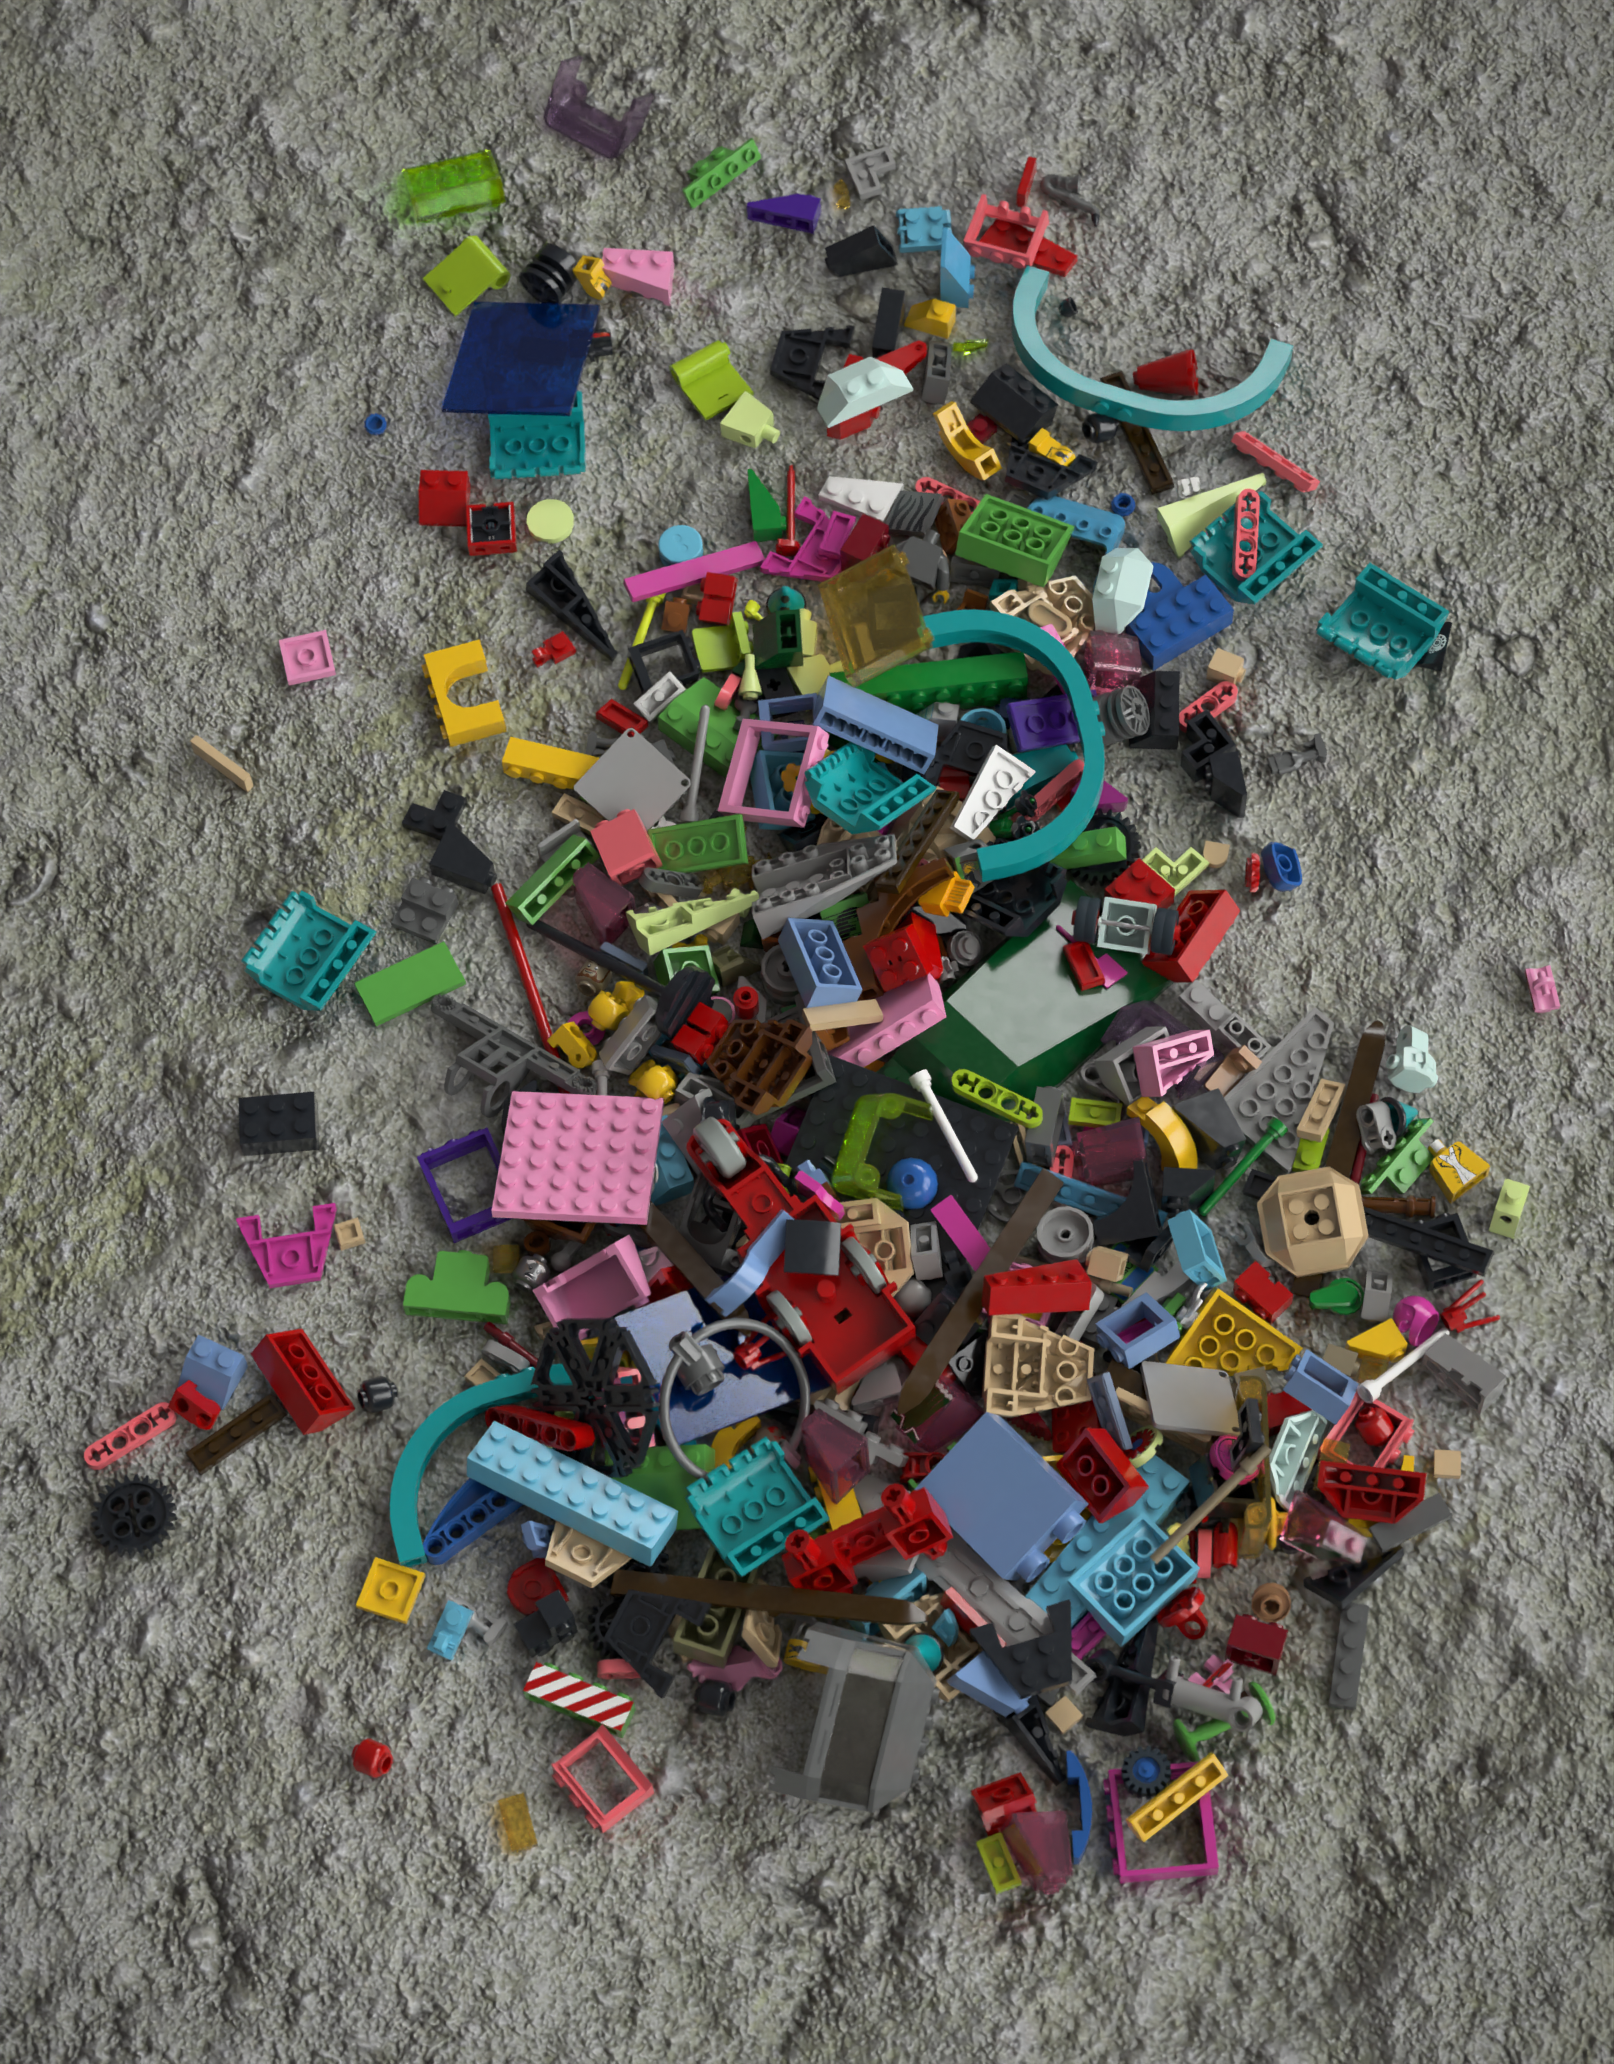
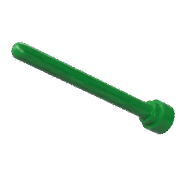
M1272 1117L1266 1124V1133L1199 1207L1198 1212L1200 1215L1205 1216L1211 1211L1273 1139L1282 1138L1287 1133L1288 1128L1280 1120Z

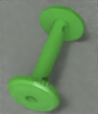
M1253 1681L1248 1683L1251 1696L1261 1704L1262 1718L1268 1725H1273L1276 1717L1269 1698L1258 1683ZM1215 1718L1197 1726L1192 1732L1187 1731L1179 1719L1174 1720L1172 1726L1177 1742L1190 1762H1199L1198 1752L1195 1747L1198 1741H1206L1232 1728L1229 1723Z

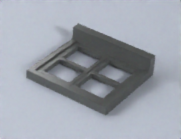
M801 995L794 996L796 1007L769 1020L786 1023V1020L793 1019L806 1025L802 1016V1011L806 1007ZM812 1031V1045L807 1051L812 1057L815 1076L800 1082L785 1106L836 1082L827 1049L815 1031ZM771 1107L768 1112L759 1114L757 1116L750 1113V1116L754 1120H757L782 1107Z

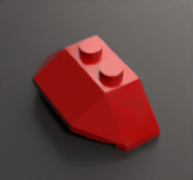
M1320 1460L1317 1487L1343 1518L1396 1524L1424 1501L1427 1473Z

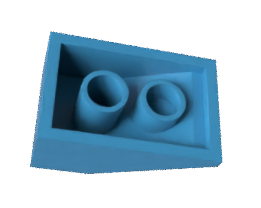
M943 228L940 264L941 301L954 304L958 308H969V299H974V285L970 284V279H975V265H971V255L950 230Z

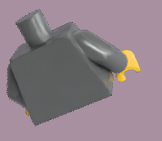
M927 529L923 540L911 536L908 541H903L892 548L885 563L886 569L880 571L879 578H884L887 573L889 575L887 584L893 582L897 576L932 591H935L937 588L938 591L934 594L933 601L936 603L938 595H942L944 597L943 604H945L950 598L947 591L950 572L947 557L944 555L942 548L936 546L940 534L934 530Z

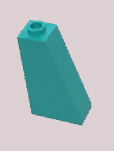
M1065 744L1012 755L1036 772L1008 800L1007 809L1015 806V799L1021 796L1020 792L1022 790H1026L1028 795L1035 796L1069 764L1079 759L1076 752H1071Z

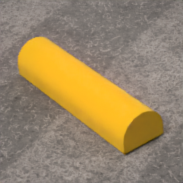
M1210 1752L1126 1818L1125 1821L1140 1841L1145 1842L1229 1775L1216 1756Z

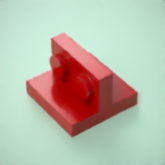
M1021 1772L970 1790L988 1837L1039 1818L1035 1807L1037 1802L1034 1793Z

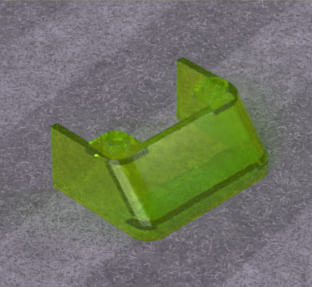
M895 1093L861 1096L856 1101L832 1173L831 1180L835 1190L860 1199L878 1198L888 1207L903 1211L902 1195L878 1189L880 1183L879 1171L874 1166L864 1162L879 1117L895 1119L904 1112L932 1120V1104Z

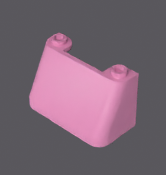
M630 1234L533 1290L554 1328L558 1327L556 1324L558 1321L566 1318H610L631 1305H634L637 1309L649 1302L647 1296L651 1294L635 1243ZM581 1329L579 1331L580 1340L587 1337L586 1331L589 1329Z

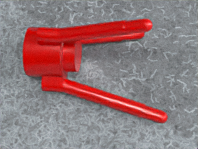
M1482 1279L1440 1313L1441 1320L1449 1331L1455 1329L1457 1333H1460L1465 1329L1500 1319V1316L1496 1315L1464 1323V1320L1467 1319L1464 1311L1484 1298L1486 1293L1482 1292L1461 1306L1460 1304L1484 1283Z
M765 1316L761 1322L766 1324L769 1318ZM776 1326V1327L774 1328V1329H776L777 1331L780 1330V1328H779L778 1326ZM752 1331L750 1337H747L742 1344L735 1348L733 1356L742 1369L746 1370L750 1367L754 1371L759 1366L780 1359L787 1354L782 1351L759 1360L761 1356L759 1347L770 1338L764 1335L755 1344H749L759 1333Z

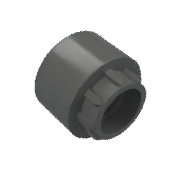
M712 1344L701 1346L703 1351L698 1361L690 1366H684L681 1363L676 1373L685 1390H692L693 1394L697 1396L716 1388L725 1378L722 1373L725 1366Z

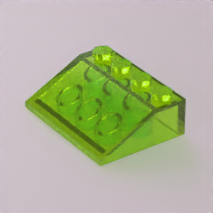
M491 149L402 169L416 223H429L437 218H451L459 213H472L480 208H494L502 203H506L501 176Z

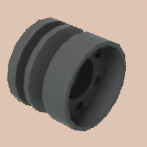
M1127 685L1121 689H1115L1112 692H1105L1092 697L1093 701L1097 700L1100 715H1097L1098 722L1103 721L1105 736H1102L1104 745H1112L1124 739L1141 736L1148 731L1150 725L1148 705L1144 696L1134 686Z

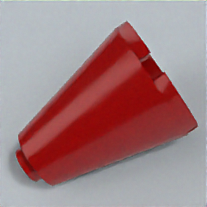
M1187 349L1138 366L1137 371L1133 372L1134 385H1138L1139 390L1191 397L1197 396L1199 380L1198 377L1196 378L1198 367L1195 351Z

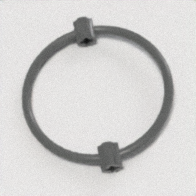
M731 1318L717 1321L701 1328L691 1336L686 1331L675 1335L669 1341L670 1344L668 1346L674 1356L665 1371L661 1384L659 1420L664 1440L676 1461L695 1478L700 1479L702 1477L706 1483L709 1482L706 1476L709 1472L699 1468L684 1454L671 1426L669 1411L670 1393L678 1368L681 1363L684 1366H690L698 1361L703 1351L698 1344L705 1338L728 1329H748L762 1333L775 1341L787 1354L795 1369L800 1389L798 1419L790 1440L787 1442L785 1439H780L777 1442L785 1453L784 1461L791 1471L795 1470L800 1465L802 1458L795 1450L807 1426L811 1397L806 1368L791 1342L773 1327L747 1318Z

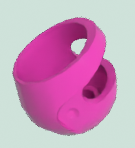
M1408 1296L1401 1299L1395 1306L1393 1321L1401 1333L1410 1329L1409 1343L1418 1347L1433 1334L1439 1321V1314L1426 1298Z

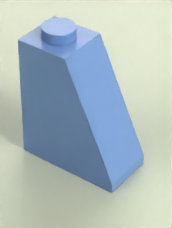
M984 1651L946 1680L950 1686L1005 1717L1013 1711L1018 1715L1029 1706L1027 1700L1030 1697L1020 1700L1000 1675L999 1670L990 1658L988 1659L985 1656Z

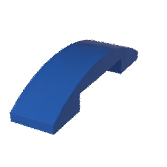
M1066 1751L1067 1784L1079 1785L1082 1830L1072 1831L1071 1836L1073 1865H1079L1090 1837L1092 1800L1089 1783L1082 1765L1072 1751Z

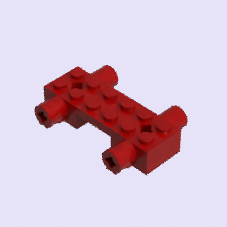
M891 1484L881 1494V1502L884 1506L871 1513H866L862 1517L848 1524L841 1525L825 1535L818 1536L814 1540L805 1530H796L790 1533L785 1541V1547L788 1552L782 1555L788 1579L795 1588L852 1594V1586L858 1584L853 1566L893 1547L897 1549L905 1560L923 1553L925 1557L933 1561L940 1556H944L947 1549V1541L953 1538L946 1513L925 1487L914 1490L909 1494L901 1484Z

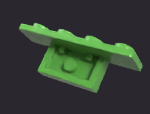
M750 138L734 151L722 146L715 148L709 156L696 162L693 168L687 171L689 178L693 182L683 188L682 191L691 208H696L761 159L754 139Z
M1417 1118L1409 1124L1406 1134L1396 1140L1394 1148L1388 1155H1384L1378 1160L1376 1169L1361 1180V1195L1372 1194L1384 1179L1398 1194H1404L1435 1158L1418 1140L1434 1122L1431 1118Z

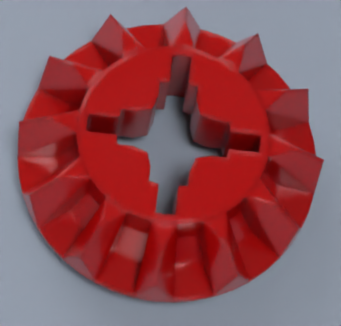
M1250 853V858L1246 859L1245 887H1248L1249 892H1256L1260 878V857L1257 853Z

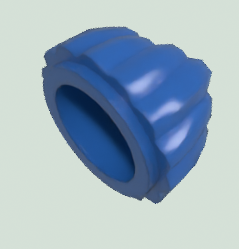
M371 414L364 421V427L370 435L383 434L387 427L385 417H382L381 414Z

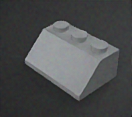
M648 995L639 998L635 1002L631 1013L620 1021L617 1031L604 1042L603 1049L599 1052V1055L607 1069L631 1075L662 1035L657 1029L655 1020L659 1002L656 998Z
M1166 1026L1145 1027L1094 1060L1102 1083L1127 1106L1142 1097L1133 1047L1168 1037L1169 1033Z

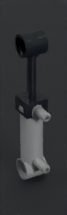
M1105 1648L1098 1649L1084 1662L1096 1675L1091 1681L1093 1683H1101L1107 1677L1115 1676L1154 1689L1153 1703L1167 1708L1176 1705L1227 1722L1238 1732H1246L1251 1729L1262 1715V1707L1257 1699L1248 1696L1240 1698L1243 1684L1242 1678L1234 1677L1232 1679L1230 1695L1184 1680V1674L1178 1673L1180 1658L1177 1656L1169 1658L1168 1669L1157 1679L1117 1666L1115 1654Z

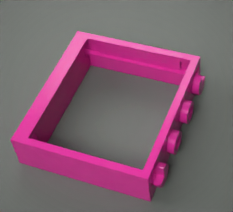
M1198 1762L1170 1764V1779L1179 1778ZM1122 1768L1108 1770V1779H1103L1104 1794L1110 1795L1111 1805H1106L1107 1821H1113L1114 1832H1109L1110 1848H1116L1117 1858L1112 1859L1113 1874L1119 1875V1883L1218 1875L1219 1863L1210 1791L1198 1799L1205 1864L1127 1870L1117 1784H1123Z

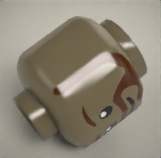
M587 960L576 974L577 988L586 996H597L601 990L605 991L611 982L612 973L597 963Z

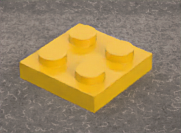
M375 1557L356 1603L357 1609L407 1625L425 1579V1573Z

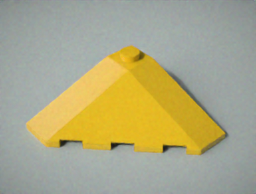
M1213 1287L1198 1308L1196 1319L1187 1330L1185 1329L1164 1363L1222 1370L1230 1377L1234 1376L1235 1373L1263 1366L1265 1370L1277 1368V1371L1288 1370V1366L1296 1354L1299 1355L1303 1348L1219 1288Z

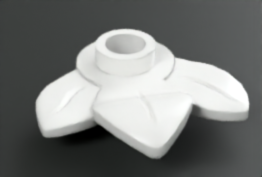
M1201 1283L1194 1289L1193 1295L1186 1307L1182 1306L1175 1316L1177 1322L1186 1330L1198 1315L1196 1310L1203 1302L1200 1299V1294L1208 1285L1207 1283Z

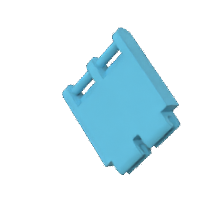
M942 206L899 209L896 211V217L899 218L897 233L900 235L901 244L899 245V252L901 253L941 250L942 229L948 228L952 233L950 210H942ZM903 218L906 219V226H904ZM905 235H907V244H905Z

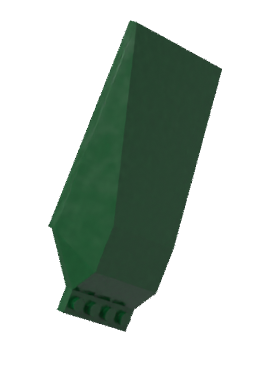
M1070 880L1067 882L1060 905L1028 937L1007 936L942 994L946 1018L898 1046L892 1059L881 1067L877 1073L911 1085L909 1078L915 1073L926 1069L931 1077L930 1082L932 1085L930 1088L935 1095L1003 1121L1016 1123L954 1092L952 1088L953 1074L960 1069L969 1070L1034 1102L1037 1087H1060L1174 982L1144 966L1141 961L1146 954L1097 947L1099 927L1095 943H1089L1094 956L1099 959L1107 953L1128 973L1108 989L1103 985L1081 991L1063 952V946L1072 942L1056 929V926L1060 925L1073 937L1074 925H1071L1073 910L1077 909L1081 896L1089 897ZM964 1078L962 1081L958 1080L959 1086L968 1084L967 1078ZM983 1088L978 1094L981 1098L988 1099L993 1095V1091L989 1088ZM1006 1099L1001 1103V1106L1006 1110H1011L1016 1105L1012 1099ZM1020 1105L1021 1111H1023V1105Z

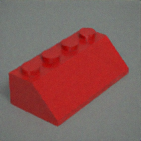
M1226 889L1189 890L1176 909L1179 913L1178 926H1181L1179 941L1175 942L1172 955L1153 953L1150 948V955H1145L1141 961L1142 964L1174 983L1193 982L1241 911Z
M302 1328L266 1334L250 1355L258 1368L262 1371L303 1435L321 1432L356 1409Z

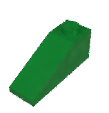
M747 469L754 541L766 542L777 541L778 538L783 539L782 531L787 530L785 516L780 515L779 505L753 469Z

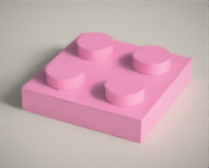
M326 630L279 640L289 686L336 675Z

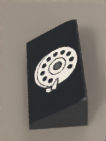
M1444 622L1435 642L1419 660L1418 667L1442 671L1453 622Z

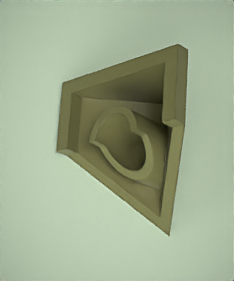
M729 945L711 952L716 976L722 987L738 981V976L747 977L761 971L760 963L735 952Z

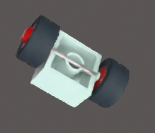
M1086 896L1080 897L1077 909L1073 910L1071 925H1074V940L1095 943L1100 927L1097 947L1150 955L1151 948L1153 953L1172 955L1175 942L1179 941L1181 926H1178L1179 913L1177 910L1157 909L1156 904L1105 897L1101 917V899Z

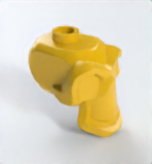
M618 981L612 994L601 990L588 1007V1015L593 1019L591 1023L601 1031L605 1029L617 1031L620 1021L631 1013L635 1002L645 995L644 990L639 989L634 983L627 981Z
M651 1059L642 1063L635 1072H632L628 1083L637 1087V1092L633 1097H647L654 1100L664 1098V1104H667L675 1095L674 1092L677 1089L678 1078L669 1065L661 1067L656 1065L655 1061Z

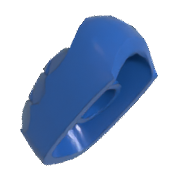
M1270 842L1265 845L1260 855L1263 860L1265 874L1271 886L1280 892H1290L1302 884V872L1295 848H1290L1277 842Z

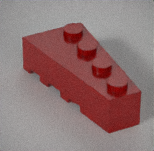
M1078 1259L994 1273L984 1276L982 1305L989 1316L1089 1310L1092 1281Z

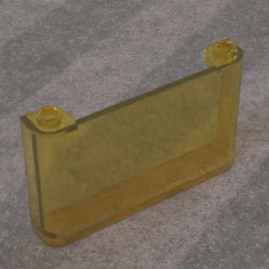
M894 544L818 584L845 676L853 687H857L933 647L932 641L935 639L930 629L926 627L906 566L910 564L904 551L899 552Z
M1239 1376L1235 1396L1237 1412L1247 1398L1258 1399L1259 1411L1262 1413L1261 1432L1264 1433V1443L1269 1447L1266 1384L1263 1379L1257 1376ZM1269 1454L1260 1462L1259 1473L1255 1476L1259 1481L1257 1491L1260 1502L1253 1503L1247 1507L1244 1519L1237 1518L1238 1559H1255L1264 1552L1272 1518Z

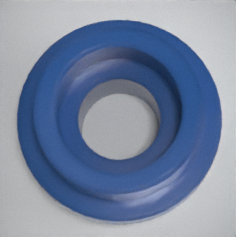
M1120 493L1112 500V511L1120 516H1128L1135 510V501L1129 494Z

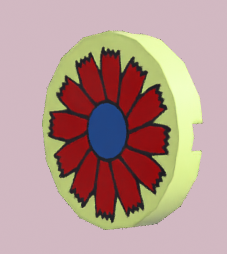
M1153 1425L1144 1426L1130 1435L1133 1448L1122 1452L1135 1469L1139 1468L1155 1455L1157 1451L1154 1448L1157 1444L1161 1446L1163 1435Z

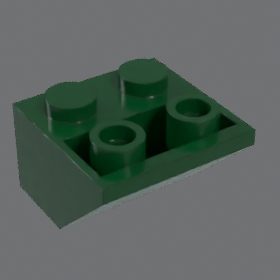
M800 609L774 611L752 625L755 669L804 666Z

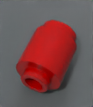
M748 986L740 987L735 991L733 1001L736 1015L742 1019L754 1018L759 1012L757 991Z

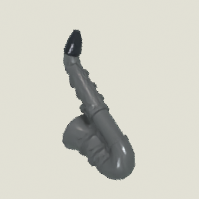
M1049 174L1041 179L1040 188L1042 192L1049 197L1057 198L1072 207L1091 214L1094 227L1098 226L1100 210L1089 201L1086 202L1083 198L1080 199L1077 195L1080 193V174L1071 177Z

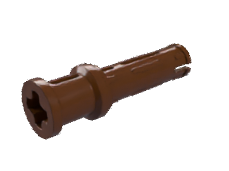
M1409 1195L1407 1198L1361 1196L1364 1207L1382 1213L1406 1214L1408 1218H1413V1216L1435 1218V1196H1431V1198H1414V1195Z

